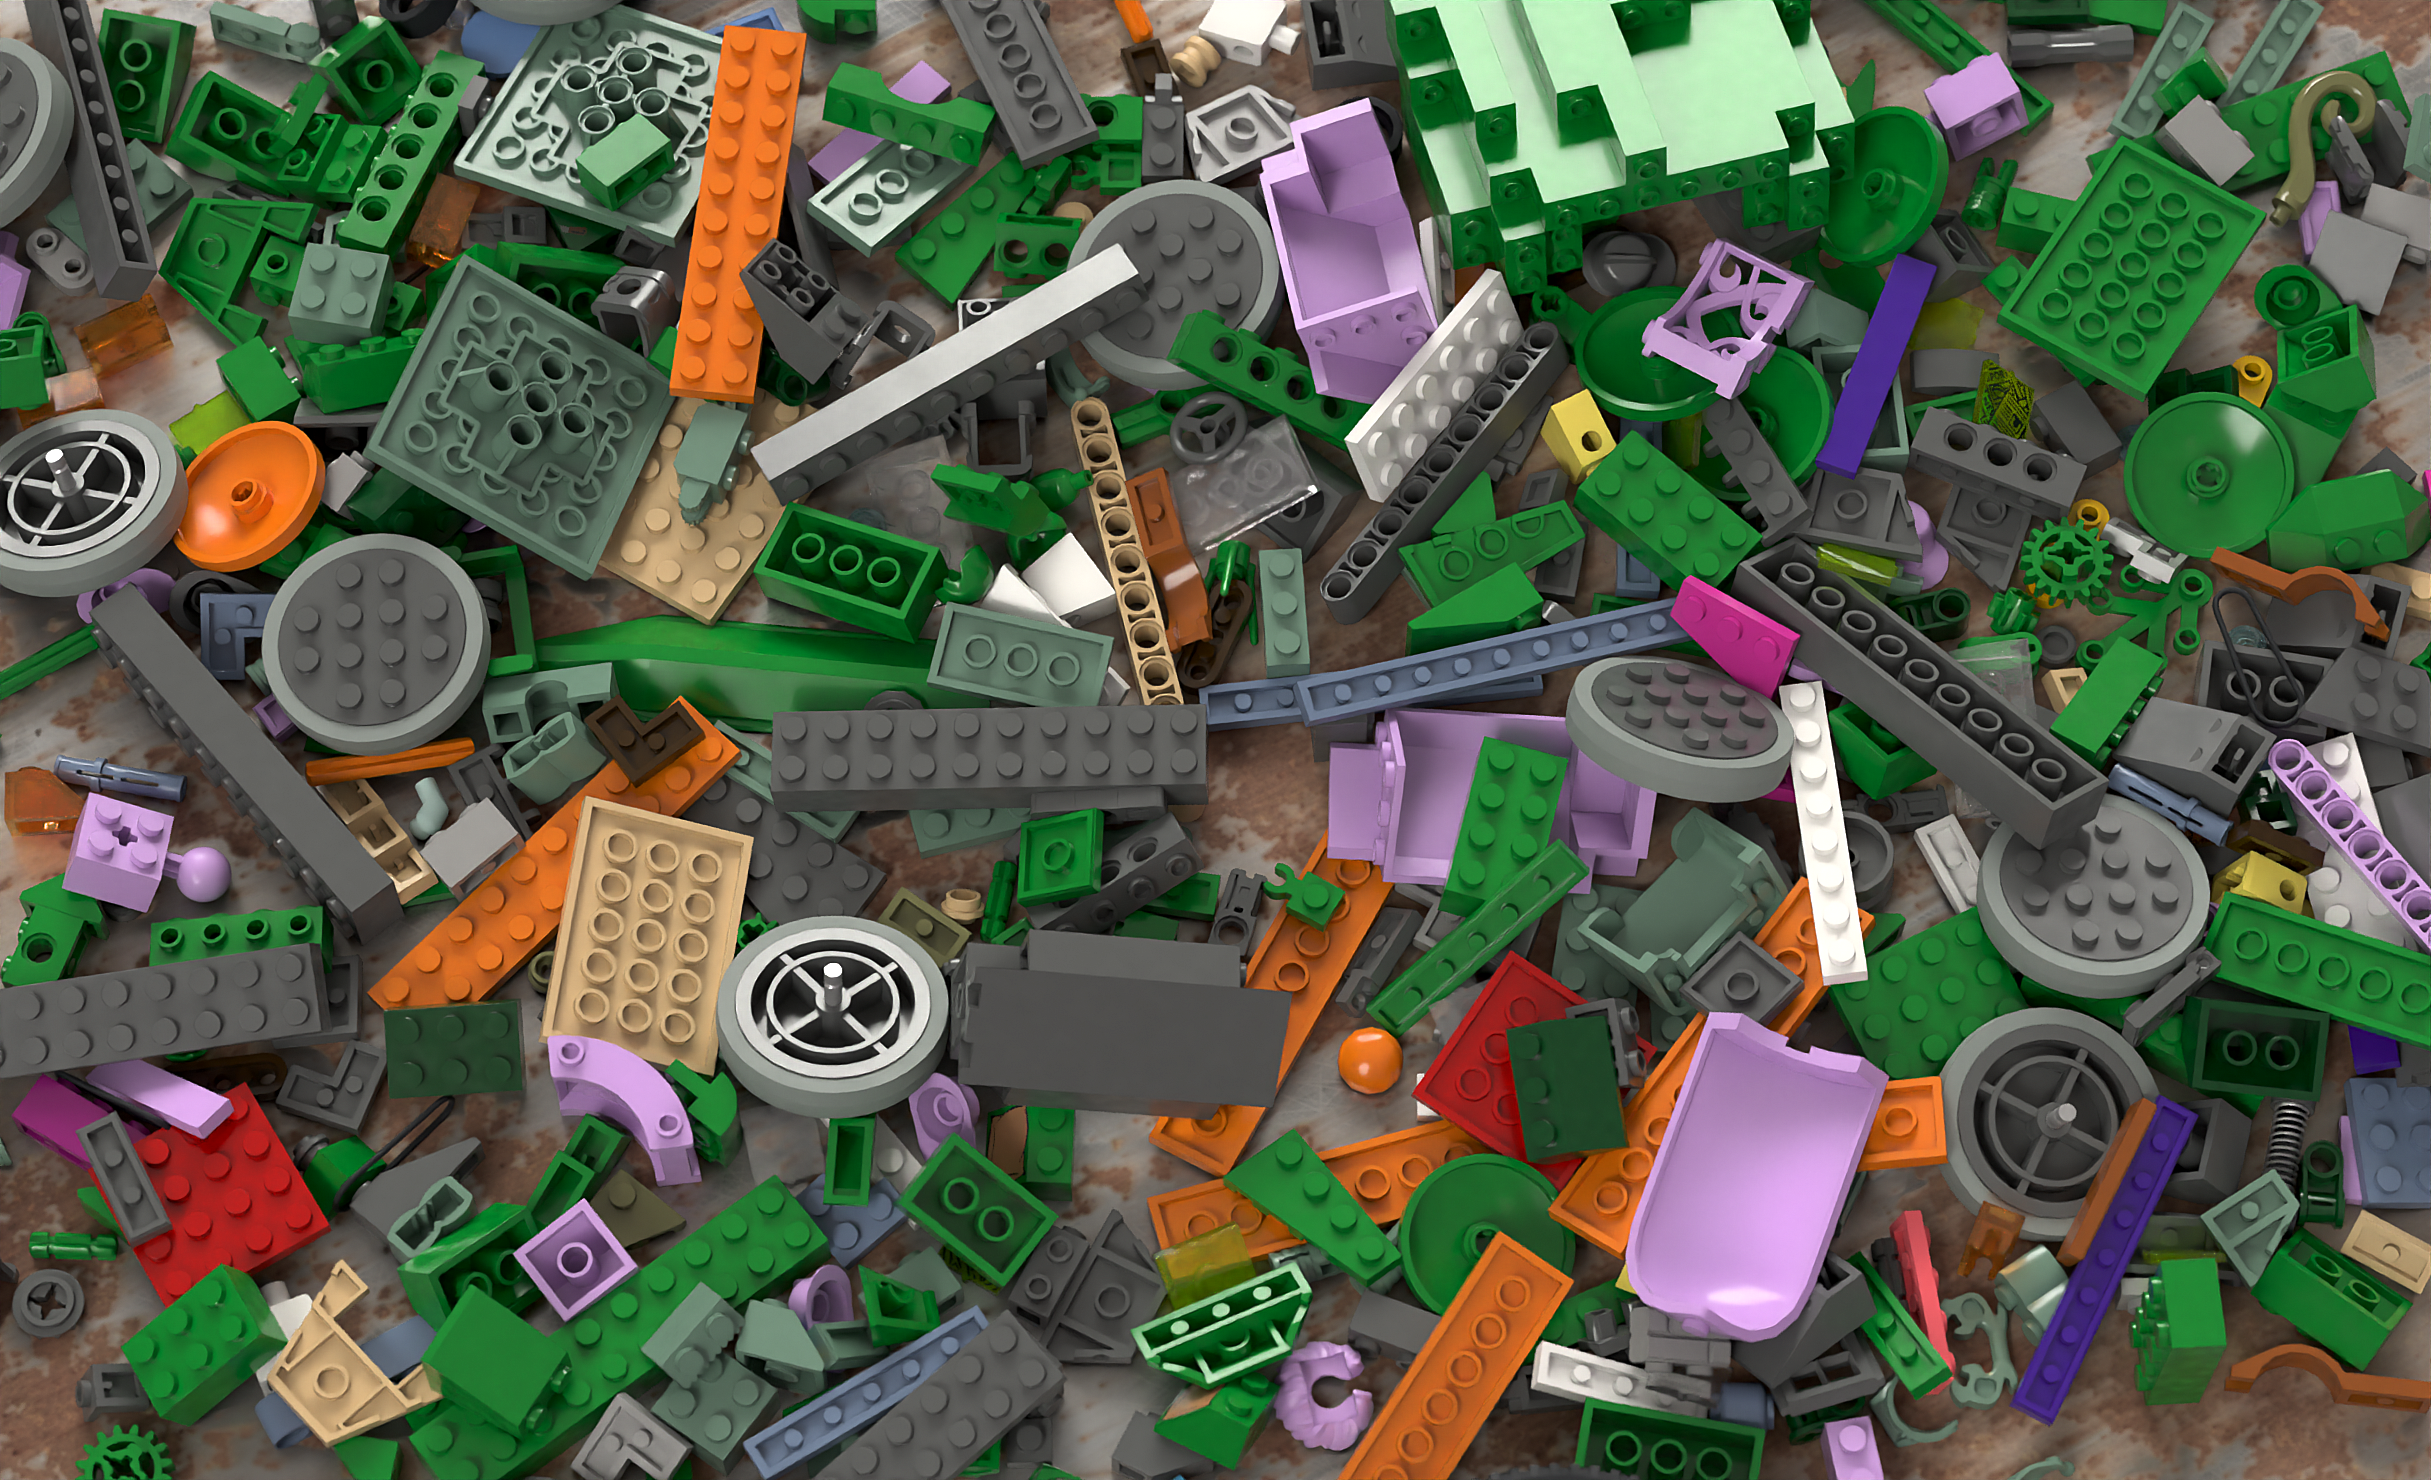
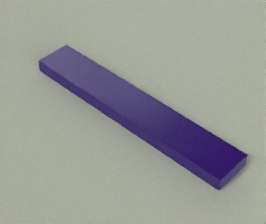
M1900 253L1897 254L1835 409L1832 431L1825 446L1815 459L1817 468L1851 480L1855 479L1930 290L1937 266Z

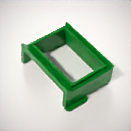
M518 545L462 554L461 549L457 546L438 548L452 558L470 579L505 574L516 655L491 659L485 679L539 672L525 566Z

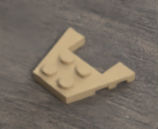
M342 1259L333 1268L332 1275L325 1287L317 1294L311 1304L309 1313L299 1329L295 1330L266 1377L270 1387L327 1448L445 1398L430 1388L422 1364L399 1384L394 1385L336 1323L338 1319L370 1293L369 1287Z

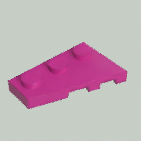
M1688 576L1683 580L1670 616L1738 684L1759 692L1772 702H1775L1779 686L1782 684L1801 635L1696 577Z

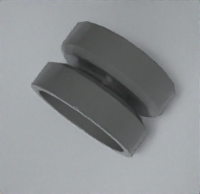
M1842 811L1857 907L1867 913H1879L1891 898L1894 883V847L1890 834L1878 821L1862 813ZM1801 839L1798 852V881L1802 876L1807 879Z

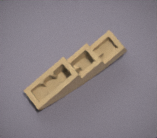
M365 779L313 786L324 803L394 881L401 905L439 882L433 869L416 851L409 836L389 814L382 799Z

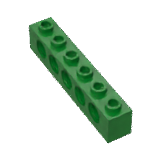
M439 49L433 62L425 65L416 93H411L408 96L398 125L394 124L391 127L383 153L376 155L371 164L370 176L367 182L356 190L350 213L347 218L342 217L338 223L336 240L339 241L340 248L390 255L393 265L462 137L457 105L474 75L487 78L484 62Z
M1202 310L1201 313L1196 312L1185 316L1167 356V362L1350 454L1344 439L1373 405L1329 396L1337 405L1335 416L1330 418L1325 413L1323 407L1327 395L1317 394L1311 369L1298 363L1299 357L1284 348L1276 347L1275 350L1264 346L1261 344L1262 337L1246 329L1240 328L1237 332L1225 326V318L1212 311ZM1217 340L1223 342L1227 347L1228 355L1224 362L1219 361L1213 352L1214 344ZM1254 359L1259 360L1264 367V376L1260 381L1256 380L1250 371V366ZM1291 377L1298 381L1301 388L1300 395L1296 400L1287 391V383Z

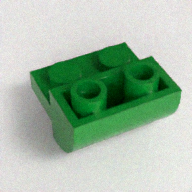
M313 113L295 147L288 155L276 180L297 198L307 203H314L323 209L334 210L338 202L353 203L356 190L359 186H364L370 176V168L375 156L381 155L387 143L388 133L382 126L349 124L341 114Z
M938 463L930 476L935 484L951 500L943 515L953 521L1010 535L1026 536L1039 528L1050 511L1046 504L1038 497L1040 493L1034 486L1020 480L1016 484L1011 483L1004 476L995 472L981 474L962 464L952 467Z
M676 1058L665 1070V1076L686 1112L694 1141L693 1148L705 1160L713 1163L716 1159L727 1168L738 1155L743 1142V1126L735 1088L722 1071L709 1084Z

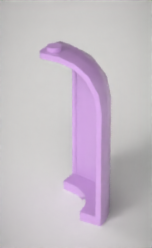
M1710 1012L1632 1221L1625 1256L1629 1283L1641 1300L1658 1312L1682 1322L1681 1328L1684 1331L1699 1337H1707L1708 1333L1734 1340L1756 1342L1777 1337L1799 1317L1815 1287L1889 1076L1860 1056L1833 1053L1813 1046L1809 1054L1796 1051L1786 1046L1788 1037L1765 1028L1741 1013Z

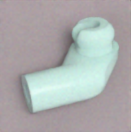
M432 777L425 778L415 785L423 805L416 814V818L411 820L409 829L412 835L419 840H426L430 835L438 832L448 817V806L435 779Z

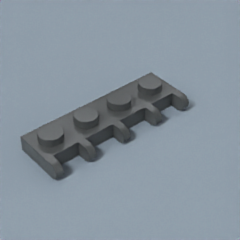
M1739 396L1730 400L1722 397L1706 409L1686 418L1685 424L1690 431H1695L1705 425L1713 437L1702 448L1706 457L1713 458L1722 452L1731 465L1732 469L1722 477L1725 487L1731 489L1742 483L1752 498L1741 509L1744 517L1752 519L1761 513L1768 523L1769 528L1761 533L1763 536L1761 544L1764 547L1772 546L1814 515V512Z
M502 743L492 744L447 767L448 773L467 807L473 803H480L488 797L519 833L524 843L533 836L529 826L540 821L542 815L538 808L530 809L524 813L520 812L510 793L517 789V787L507 777L502 779L493 760L503 756L506 752Z

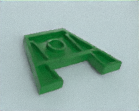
M192 197L158 274L237 347L258 335L262 338L269 320L235 306L238 296L267 232H273L304 245L320 207L314 203Z

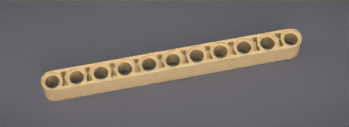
M1087 397L1084 401L1074 403L1071 409L1072 439L1080 471L1088 469L1094 478L1093 485L1086 487L1085 490L1109 584L1116 592V611L1140 705L1184 704L1151 573L1143 553L1126 490V477L1110 415L1103 401L1095 397ZM1086 420L1098 422L1094 426H1085L1081 423ZM1096 456H1103L1108 460L1096 463L1090 459ZM1107 492H1111L1116 494L1117 497L1113 499H1103L1100 497V495ZM1115 529H1122L1127 533L1123 536H1113L1109 532ZM1124 566H1132L1137 569L1132 573H1122L1119 571ZM1133 603H1141L1146 608L1134 611L1129 609L1128 606ZM1144 640L1156 643L1151 648H1142L1137 644ZM1152 678H1161L1166 683L1161 686H1152L1147 681ZM1168 805V812L1172 811L1180 822L1197 820L1205 809V805Z

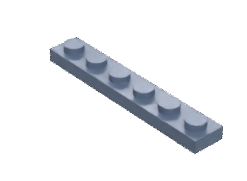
M975 1305L742 1443L744 1450L763 1480H777L885 1416L989 1325V1322L978 1305Z

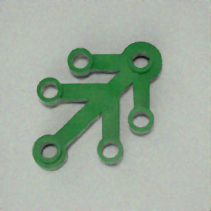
M2130 564L2126 565L2119 577V586L2123 591L2137 593L2140 590L2167 595L2157 602L2113 596L2109 589L2103 587L2099 597L2105 599L2107 604L2097 605L2092 600L2097 596L2090 593L2086 607L2093 615L2102 616L2110 613L2134 618L2100 641L2087 640L2080 644L2074 658L2075 667H2083L2086 676L2089 677L2119 636L2131 642L2148 630L2146 650L2165 660L2158 675L2160 677L2165 672L2168 663L2167 656L2163 652L2167 617L2179 608H2181L2180 628L2174 636L2173 647L2176 652L2186 656L2192 655L2197 651L2201 640L2200 634L2196 630L2198 609L2205 606L2212 597L2213 584L2210 578L2200 570L2185 569L2180 571L2168 584L2163 581L2160 584H2155L2137 574L2138 568ZM2135 575L2138 577L2139 582L2131 583L2126 580L2125 576ZM2185 584H2193L2199 590L2196 592L2189 591ZM2183 636L2190 637L2194 644L2185 645L2179 638ZM2095 651L2101 657L2099 659H2092L2086 652Z

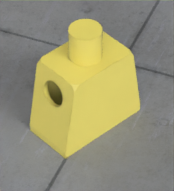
M1588 389L1551 406L1540 431L1543 439L1565 473L1570 476L1569 479L1574 485L1583 482L1617 446Z
M2251 850L2218 872L2213 878L2210 902L2221 904L2227 891L2315 919L2311 902L2304 899L2308 883L2306 878Z

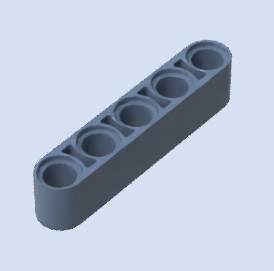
M417 1315L359 1346V1348L394 1385H397L421 1365L420 1359L437 1335V1332L420 1315ZM276 1392L263 1398L254 1407L256 1415L274 1448L277 1450L289 1448L314 1435Z

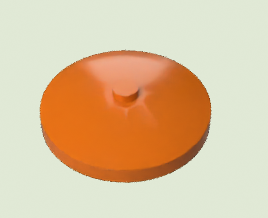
M263 421L248 424L220 437L204 449L185 471L189 490L188 503L182 522L172 539L178 549L193 564L214 572H234L247 569L273 557L301 533L319 505L325 485V464L319 449L299 428L279 421Z

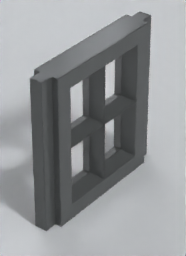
M1860 1327L1854 1329L1838 1341L1844 1352L1822 1359L1818 1356L1776 1388L1772 1389L1769 1387L1782 1416L1790 1414L1791 1417H1795L1878 1392V1387L1886 1385L1884 1375ZM1851 1366L1855 1376L1831 1383L1827 1372ZM1816 1375L1819 1376L1823 1386L1798 1392L1794 1382Z

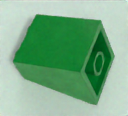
M471 1284L420 1359L432 1390L522 1441L530 1430L535 1432L541 1426L548 1412L546 1405L555 1392L560 1394L566 1388L573 1373V1370L570 1369L572 1364L567 1350Z

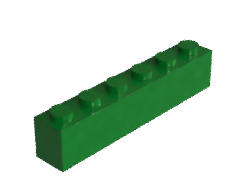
M2026 975L2023 977L2019 988L2026 1003L2034 1008H2060L2079 1012L2099 1020L2119 1035L2122 1034L2125 1021L2123 1015L2135 1001L2141 999L2145 1002L2148 997L2142 994L2110 999L2079 997L2048 988ZM2176 1013L2134 1049L2143 1059L2146 1066L2189 1087L2180 1040L2183 1015ZM2191 1088L2211 1099L2222 1098L2251 1120L2254 1119L2265 1098L2262 1095Z

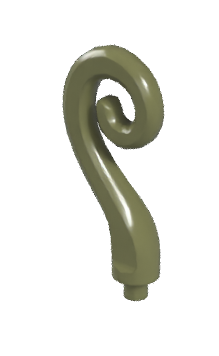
M2330 71L2309 81L2297 95L2289 120L2290 172L2286 181L2272 199V205L2275 210L2269 219L2274 225L2283 227L2288 219L2299 220L2312 199L2317 174L2311 138V119L2314 109L2326 95L2340 92L2349 95L2356 102L2359 110L2358 117L2353 123H2346L2356 139L2363 137L2373 127L2377 98L2372 87L2359 75L2349 71ZM2336 100L2327 102L2322 108L2320 116L2323 128L2331 137L2332 135L2328 128L2331 120L2339 116L2341 105Z

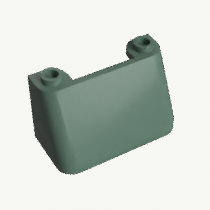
M1695 806L1675 825L1672 831L1671 846L1678 858L1622 916L1611 908H1599L1591 913L1576 929L1589 947L1662 1009L1676 1016L1685 1014L1693 1007L1680 997L1679 989L1739 931L1753 941L1788 895L1786 885L1763 848Z

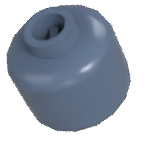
M1758 1382L1724 1383L1720 1388L1719 1398H1710V1420L1766 1429V1436L1768 1429H1774V1398L1771 1393L1766 1392L1765 1386Z

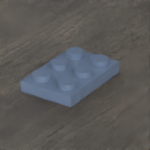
M2349 1078L2343 1084L2362 1196V1208H2431V1087H2397L2396 1078Z

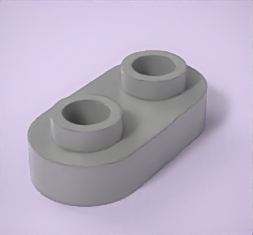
M45 227L36 230L29 236L26 242V252L31 264L64 294L75 297L89 293L95 287L96 281L90 257L61 231ZM45 243H53L49 248H40ZM71 268H81L77 273H68Z

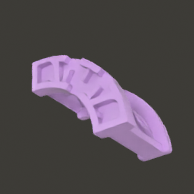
M1717 238L1714 243L1709 242L1703 250L1699 260V264L1702 266L1681 298L1669 311L1659 316L1657 321L1652 320L1646 327L1641 340L1645 344L1641 354L1648 358L1659 354L1718 384L1715 393L1730 400L1740 395L1749 386V378L1753 371L1760 374L1777 349V346L1772 344L1773 339L1777 333L1781 335L1784 328L1790 329L1814 281L1796 274L1727 238ZM1731 254L1753 265V271L1748 284L1739 286L1741 270L1737 264L1731 277L1725 278L1721 276L1720 269ZM1760 269L1786 281V284L1758 283ZM1708 289H1710L1712 294L1705 296ZM1751 304H1756L1754 315L1763 313L1766 315V318L1763 320L1753 319L1750 315ZM1742 305L1740 311L1741 327L1751 340L1727 337L1710 343L1702 328L1701 316L1726 307ZM1727 351H1734V352H1736V353H1734V354L1732 355V354L1728 353Z
M566 1035L550 1036L548 1038L550 1072L558 1095L562 1116H585L586 1113H589L616 1126L619 1124L635 1137V1140L648 1155L655 1171L658 1187L702 1182L698 1158L693 1148L692 1131L686 1112L676 1093L658 1071L632 1052L599 1039Z

